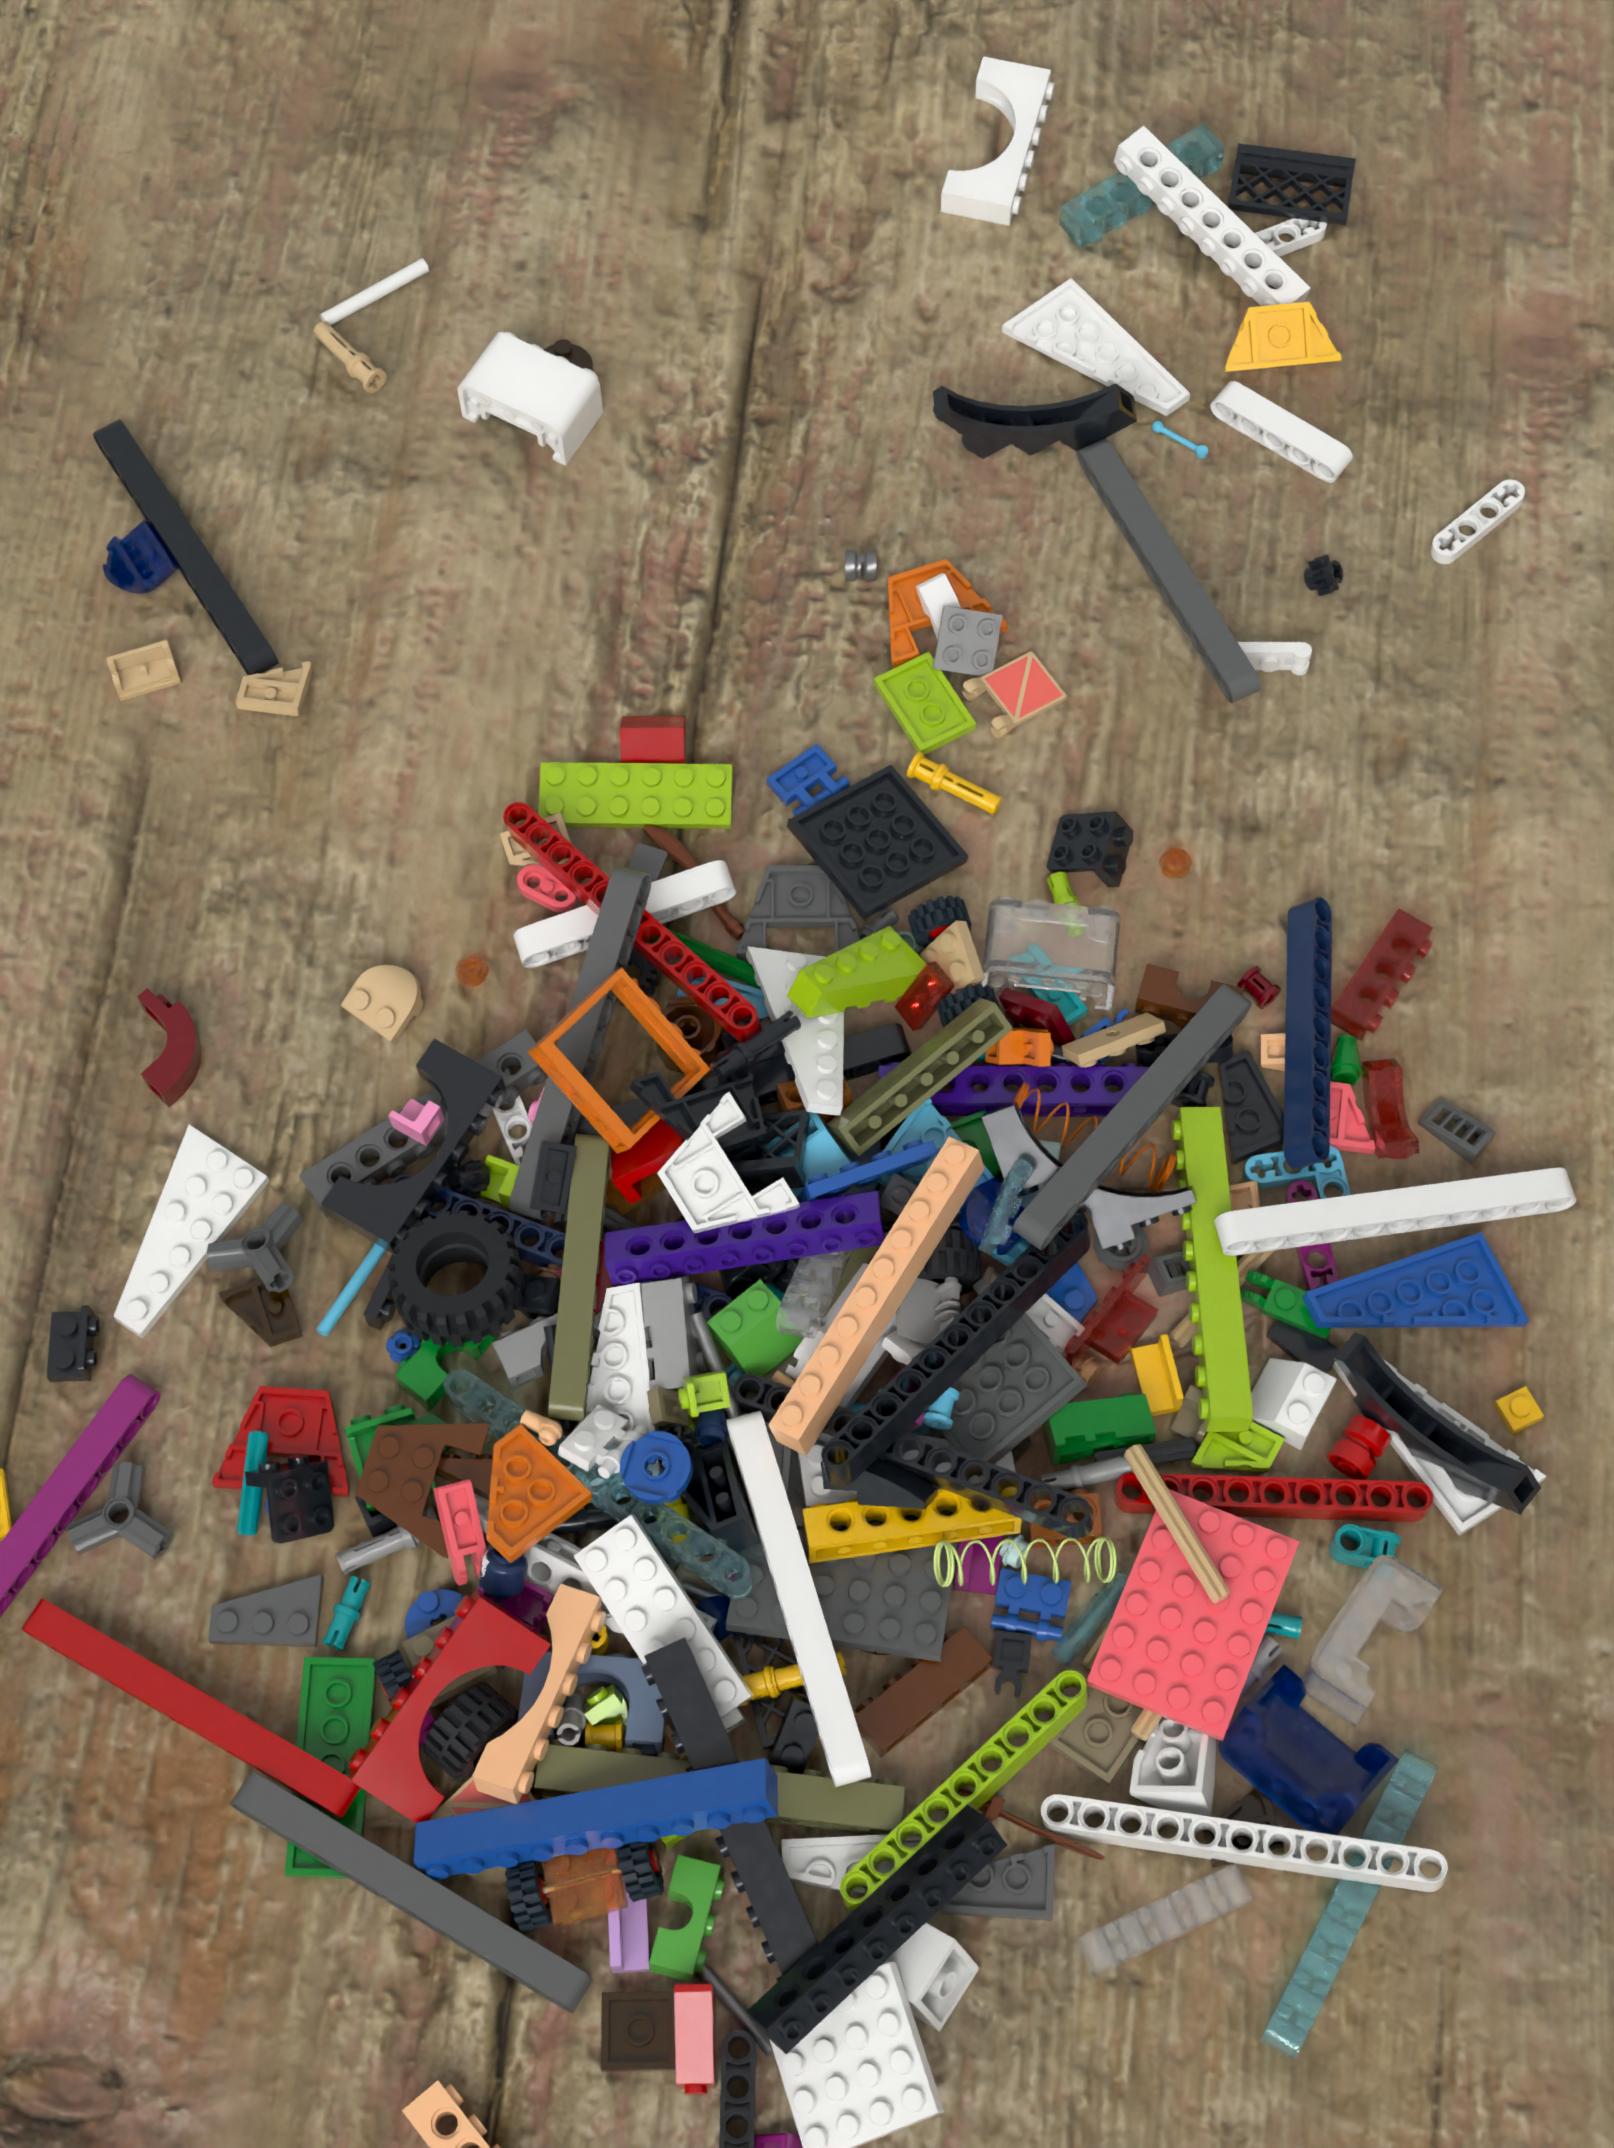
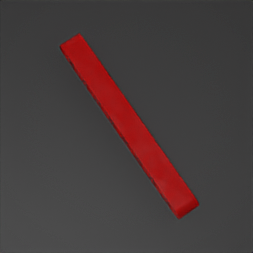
M1127 1473L1120 1477L1114 1495V1501L1118 1509L1130 1514H1155L1156 1508L1134 1473ZM1159 1473L1168 1489L1197 1501L1199 1500L1194 1497L1193 1492L1199 1489L1205 1490L1209 1493L1211 1499L1200 1502L1237 1517L1418 1522L1426 1516L1433 1503V1493L1429 1486L1417 1481ZM1127 1487L1135 1488L1140 1493V1497L1129 1499L1124 1496L1122 1490ZM1234 1490L1240 1491L1245 1495L1246 1500L1239 1503L1235 1502L1229 1497L1228 1493ZM1270 1491L1275 1492L1280 1496L1281 1502L1276 1504L1270 1503L1266 1500L1264 1494ZM1300 1494H1312L1316 1498L1317 1503L1312 1505L1305 1504L1300 1499ZM1346 1494L1352 1500V1504L1348 1506L1339 1504L1335 1495ZM1381 1495L1386 1499L1388 1505L1385 1507L1376 1506L1372 1502L1371 1496ZM1406 1497H1418L1422 1501L1423 1507H1412L1407 1502Z

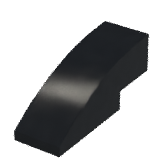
M879 1457L853 1483L844 1487H836L829 1483L823 1461L821 1462L823 1488L857 1491L858 1505L926 1509L938 1496L937 1488L920 1476Z

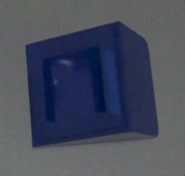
M710 1596L695 1606L696 1609L717 1619L712 1633L719 1643L733 1633V1631L726 1630V1620L730 1604L729 1596Z

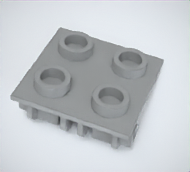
M943 606L933 669L976 676H984L993 671L1003 615Z
M947 1277L943 1284L917 1278L897 1310V1335L926 1345L935 1339L960 1314L961 1303L957 1301L960 1298L962 1285L958 1283V1279Z

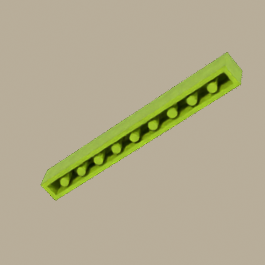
M1180 1107L1177 1120H1172L1171 1123L1172 1140H1177L1178 1150L1174 1152L1177 1157L1174 1167L1175 1170H1180L1181 1180L1177 1181V1189L1193 1185L1197 1196V1202L1191 1204L1192 1210L1180 1215L1181 1230H1186L1187 1240L1183 1242L1184 1261H1189L1190 1271L1186 1272L1187 1292H1192L1193 1302L1189 1304L1190 1323H1195L1196 1334L1192 1335L1193 1355H1198L1199 1366L1195 1368L1196 1387L1202 1388V1398H1199L1198 1401L1199 1419H1205L1206 1432L1248 1431L1253 1420V1407L1237 1257L1228 1256L1223 1253L1214 1223L1216 1217L1232 1211L1221 1107Z

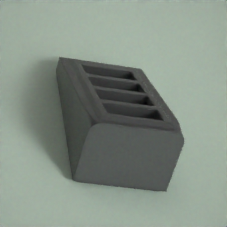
M1440 1098L1418 1122L1420 1126L1471 1165L1488 1147L1496 1134L1485 1124ZM1441 1111L1446 1116L1436 1124L1432 1120ZM1452 1119L1456 1124L1450 1131L1444 1129ZM1461 1128H1464L1466 1132L1461 1138L1456 1136V1133ZM1473 1135L1477 1139L1473 1144H1470L1467 1141Z
M1183 1250L1153 1257L1147 1267V1272L1159 1297L1186 1289V1272L1190 1271L1189 1262L1183 1259ZM1175 1265H1179L1182 1276L1179 1275Z

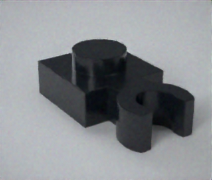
M996 1630L992 1669L1002 1670V1673L995 1680V1694L1000 1695L1001 1685L1004 1682H1011L1015 1686L1014 1697L1020 1696L1022 1681L1017 1672L1028 1673L1032 1635Z

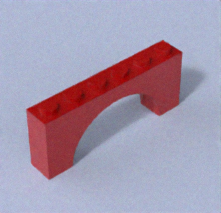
M477 1590L470 1597L468 1595L464 1596L454 1612L457 1615L449 1627L445 1625L438 1632L433 1641V1644L436 1645L428 1658L426 1656L420 1658L412 1671L414 1676L407 1688L402 1686L396 1692L390 1703L393 1708L385 1719L380 1717L375 1722L369 1733V1736L372 1738L364 1749L359 1747L354 1752L347 1765L350 1768L348 1774L353 1783L415 1823L428 1821L444 1799L441 1788L424 1772L419 1757L420 1730L433 1700L454 1679L480 1667L508 1666L530 1675L551 1645L544 1635Z

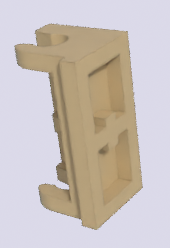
M167 640L106 658L120 701L181 683Z

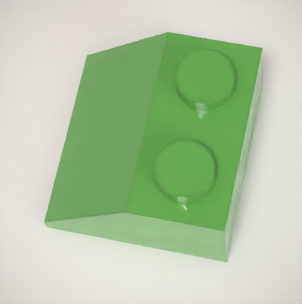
M761 1279L707 1321L714 1343L742 1374L751 1373L766 1377L793 1355L805 1338L782 1302Z

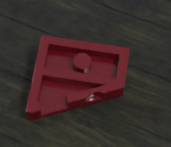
M1005 988L998 997L1005 1008L1006 1016L1013 1022L1020 1023L1026 1028L1047 1029L1048 1032H1051L1052 1041L1060 1045L1076 1040L1056 1004Z

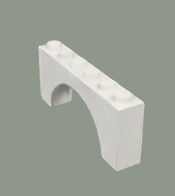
M983 56L976 78L975 98L986 101L998 108L1010 122L1014 135L1007 149L991 163L966 171L948 170L941 193V212L1010 226L1013 214L1018 215L1021 205V197L1018 196L1019 192H1025L1028 180V174L1025 173L1026 168L1031 169L1035 156V151L1032 150L1033 145H1039L1042 128H1038L1039 124L1046 121L1048 105H1045L1046 100L1051 101L1053 97L1055 83L1050 82V69Z

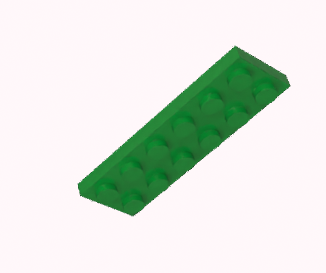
M304 1657L296 1747L349 1777L348 1770L350 1768L347 1765L350 1758L359 1747L364 1749L372 1738L369 1736L373 1725L377 1676L372 1663L377 1660L376 1658ZM360 1789L342 1819L292 1791V1795L364 1837L367 1791L364 1789ZM287 1842L285 1876L287 1878L348 1879Z

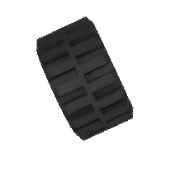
M947 1229L917 1278L943 1284L945 1278L955 1277L958 1279V1283L962 1285L960 1296L973 1291L972 1286L981 1279L979 1240L970 1233L956 1229Z
M480 1682L461 1693L442 1712L431 1727L423 1750L455 1781H461L473 1775L487 1743L503 1735L516 1724L519 1712L487 1682Z

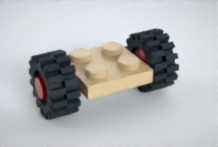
M943 896L937 897V900L933 902L932 899L927 900L926 905H918V910L913 909L910 912L911 915H908V921L915 943L919 947L923 946L925 948L919 953L920 958L933 970L928 983L943 1028L979 998L995 1002L999 1007L994 989L988 985L983 987L980 984L985 979L970 934L972 923L964 900L958 896L955 898L947 896L946 899H943Z

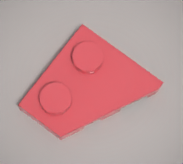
M1330 1081V1145L1337 1150L1373 1155L1376 1145L1374 1140L1370 1139L1366 1130V1121L1361 1110L1356 1106V1097L1351 1085Z

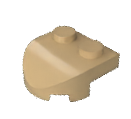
M394 965L375 966L360 975L340 1006L387 1040L395 1043L413 1016L418 1017L422 1011L424 1002L421 999V983L413 973L404 968Z

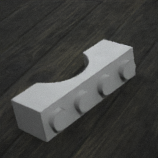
M602 1310L595 1315L593 1337L598 1340L600 1335L598 1328ZM558 1313L551 1317L541 1316L536 1318L529 1324V1327L518 1332L516 1330L505 1332L498 1337V1341L492 1343L495 1354L512 1390L544 1375V1361L548 1350L543 1327L557 1324Z

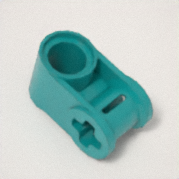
M1346 1524L1339 1528L1331 1539L1329 1552L1331 1557L1338 1563L1363 1568L1377 1574L1393 1575L1397 1569V1566L1394 1564L1396 1547L1401 1545V1537L1389 1531L1373 1530L1354 1524ZM1348 1538L1352 1540L1356 1550L1348 1551L1344 1549L1340 1539Z

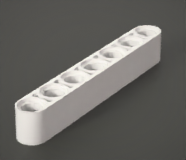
M721 860L712 861L652 882L645 910L663 924L730 900L735 896L736 889L727 864ZM585 905L518 929L514 933L513 938L522 965L525 968H535L588 950L598 915Z

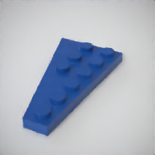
M1482 1232L1307 1291L1302 1297L1317 1328L1525 1327L1529 1323L1527 1315Z

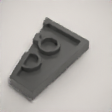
M1055 1844L988 1863L941 1908V1914L1052 1921Z

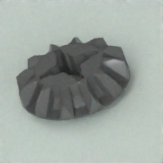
M1137 1223L1134 1224L1137 1235L1135 1239L1131 1240L1132 1245L1127 1247L1128 1254L1122 1250L1112 1252L1111 1247L1102 1249L1096 1233L1094 1250L1099 1262H1103L1110 1270L1117 1269L1125 1272L1134 1267L1138 1268L1140 1263L1147 1257L1149 1249L1146 1232Z

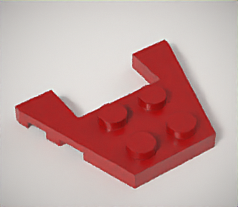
M259 1386L240 1424L241 1428L233 1444L229 1445L224 1455L225 1460L219 1472L216 1471L212 1479L213 1487L242 1490L248 1434L250 1431H262L269 1435L267 1456L289 1457L308 1454L309 1459L328 1461L331 1496L350 1497V1489L329 1391Z

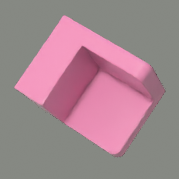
M413 1099L407 1102L400 1114L392 1110L388 1115L393 1128L425 1146L428 1145L445 1120L441 1107L428 1101L424 1106Z

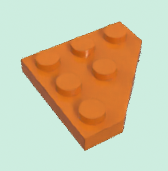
M521 1424L494 1444L486 1532L487 1541L511 1564L592 1500V1493Z

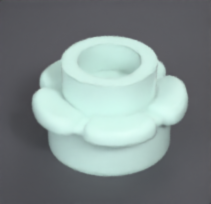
M1021 1534L1015 1538L1009 1536L1007 1539H1011L1018 1545L1024 1557L1026 1549L1030 1544L1024 1541V1536ZM1004 1543L999 1552L1003 1556V1565H1011L1016 1569L1022 1565V1561L1016 1547L1012 1543Z

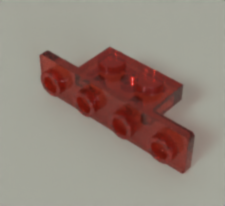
M1143 1255L1137 1264L1134 1262L1130 1263L1122 1276L1123 1281L1119 1287H1111L1103 1300V1307L1099 1312L1094 1310L1088 1316L1084 1324V1331L1080 1336L1074 1335L1069 1340L1064 1352L1067 1354L1066 1361L1072 1368H1074L1077 1361L1082 1358L1090 1347L1119 1365L1155 1320L1158 1309L1132 1294L1146 1277L1150 1258Z

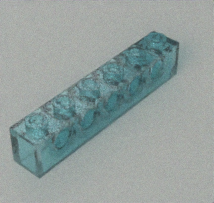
M1204 124L1165 145L1198 179L1207 174L1215 173L1222 166L1225 147ZM1119 172L1063 204L1060 211L1059 225L1082 248L1089 243H1095L1109 231L1119 229L1133 217L1143 215L1156 203L1148 195L1142 194L1137 185L1127 175Z

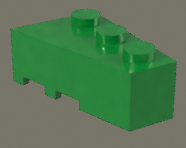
M1125 1393L1114 1398L1066 1403L1042 1424V1431L1052 1466L1092 1458L1096 1451L1154 1443L1156 1436L1155 1426L1145 1394Z

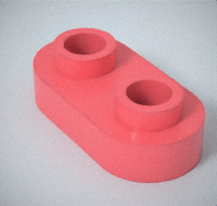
M528 865L522 868L517 875L518 889L524 897L556 913L568 912L577 905L578 897L546 868L540 865ZM533 882L539 883L535 888L529 887ZM560 896L567 897L565 901H557V898Z

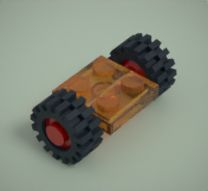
M632 1842L623 1844L615 1849L599 1848L588 1850L582 1855L566 1854L555 1856L551 1860L542 1861V1863L533 1860L506 1868L505 1876L507 1881L505 1882L509 1891L507 1893L508 1900L511 1901V1911L514 1912V1919L518 1923L519 1929L525 1932L553 1923L558 1927L628 1908L626 1892L629 1893V1898L632 1902L663 1894L664 1878L661 1874L663 1871L659 1863L660 1858L656 1852L655 1842Z

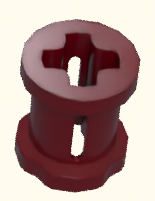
M1256 965L1241 977L1237 987L1244 988L1257 1001L1256 1005L1260 1009H1264L1275 1000L1281 988L1277 984L1272 985L1261 974L1262 969Z

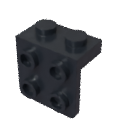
M1116 811L1063 815L1059 819L1047 869L1051 873L1093 871L1108 888L1119 887L1122 874L1126 869L1129 848L1133 843L1134 831Z
M308 1454L289 1456L288 1463L280 1464V1461H265L258 1463L259 1469L245 1472L246 1486L261 1487L267 1490L271 1539L274 1543H287L329 1533L333 1530L334 1519L328 1461L309 1460Z

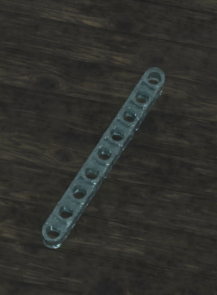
M1405 1749L1360 1839L1401 1845L1439 1766ZM1353 1852L1348 1865L1358 1867L1365 1860L1359 1853ZM1387 1858L1381 1863L1386 1871L1389 1870L1394 1858ZM1344 1879L1339 1880L1260 2041L1295 2060L1381 1885Z

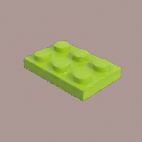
M929 652L874 678L875 688L917 752L920 751L924 755L976 730V722L943 672L933 669L934 659Z

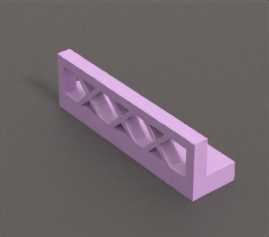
M606 1848L607 1870L619 1867V1859L616 1854L617 1848ZM622 1874L607 1877L610 1968L613 1974L649 1971L650 1961L647 1899L632 1902L629 1898V1893L626 1892L625 1882L622 1881Z

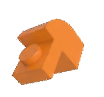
M1013 1028L985 1052V1062L998 1065L1027 1064L1037 1067L1050 1066V1058L1054 1052L1051 1032H1048L1047 1029Z

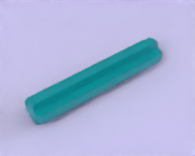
M250 1431L248 1434L237 1532L240 1535L254 1536L258 1532L263 1488L246 1486L245 1472L259 1469L258 1463L266 1461L269 1435L262 1431Z

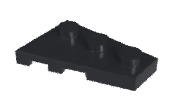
M1247 1050L1231 1057L1227 1061L1219 1062L1218 1074L1232 1163L1236 1164L1283 1144L1284 1114L1250 1051Z

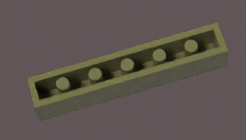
M979 998L845 1108L840 1116L834 1117L826 1125L846 1151L859 1157L1008 1034L1013 1027L995 1002Z

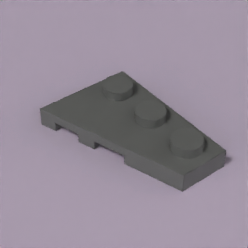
M320 1574L212 1605L208 1641L210 1644L317 1647L324 1577Z

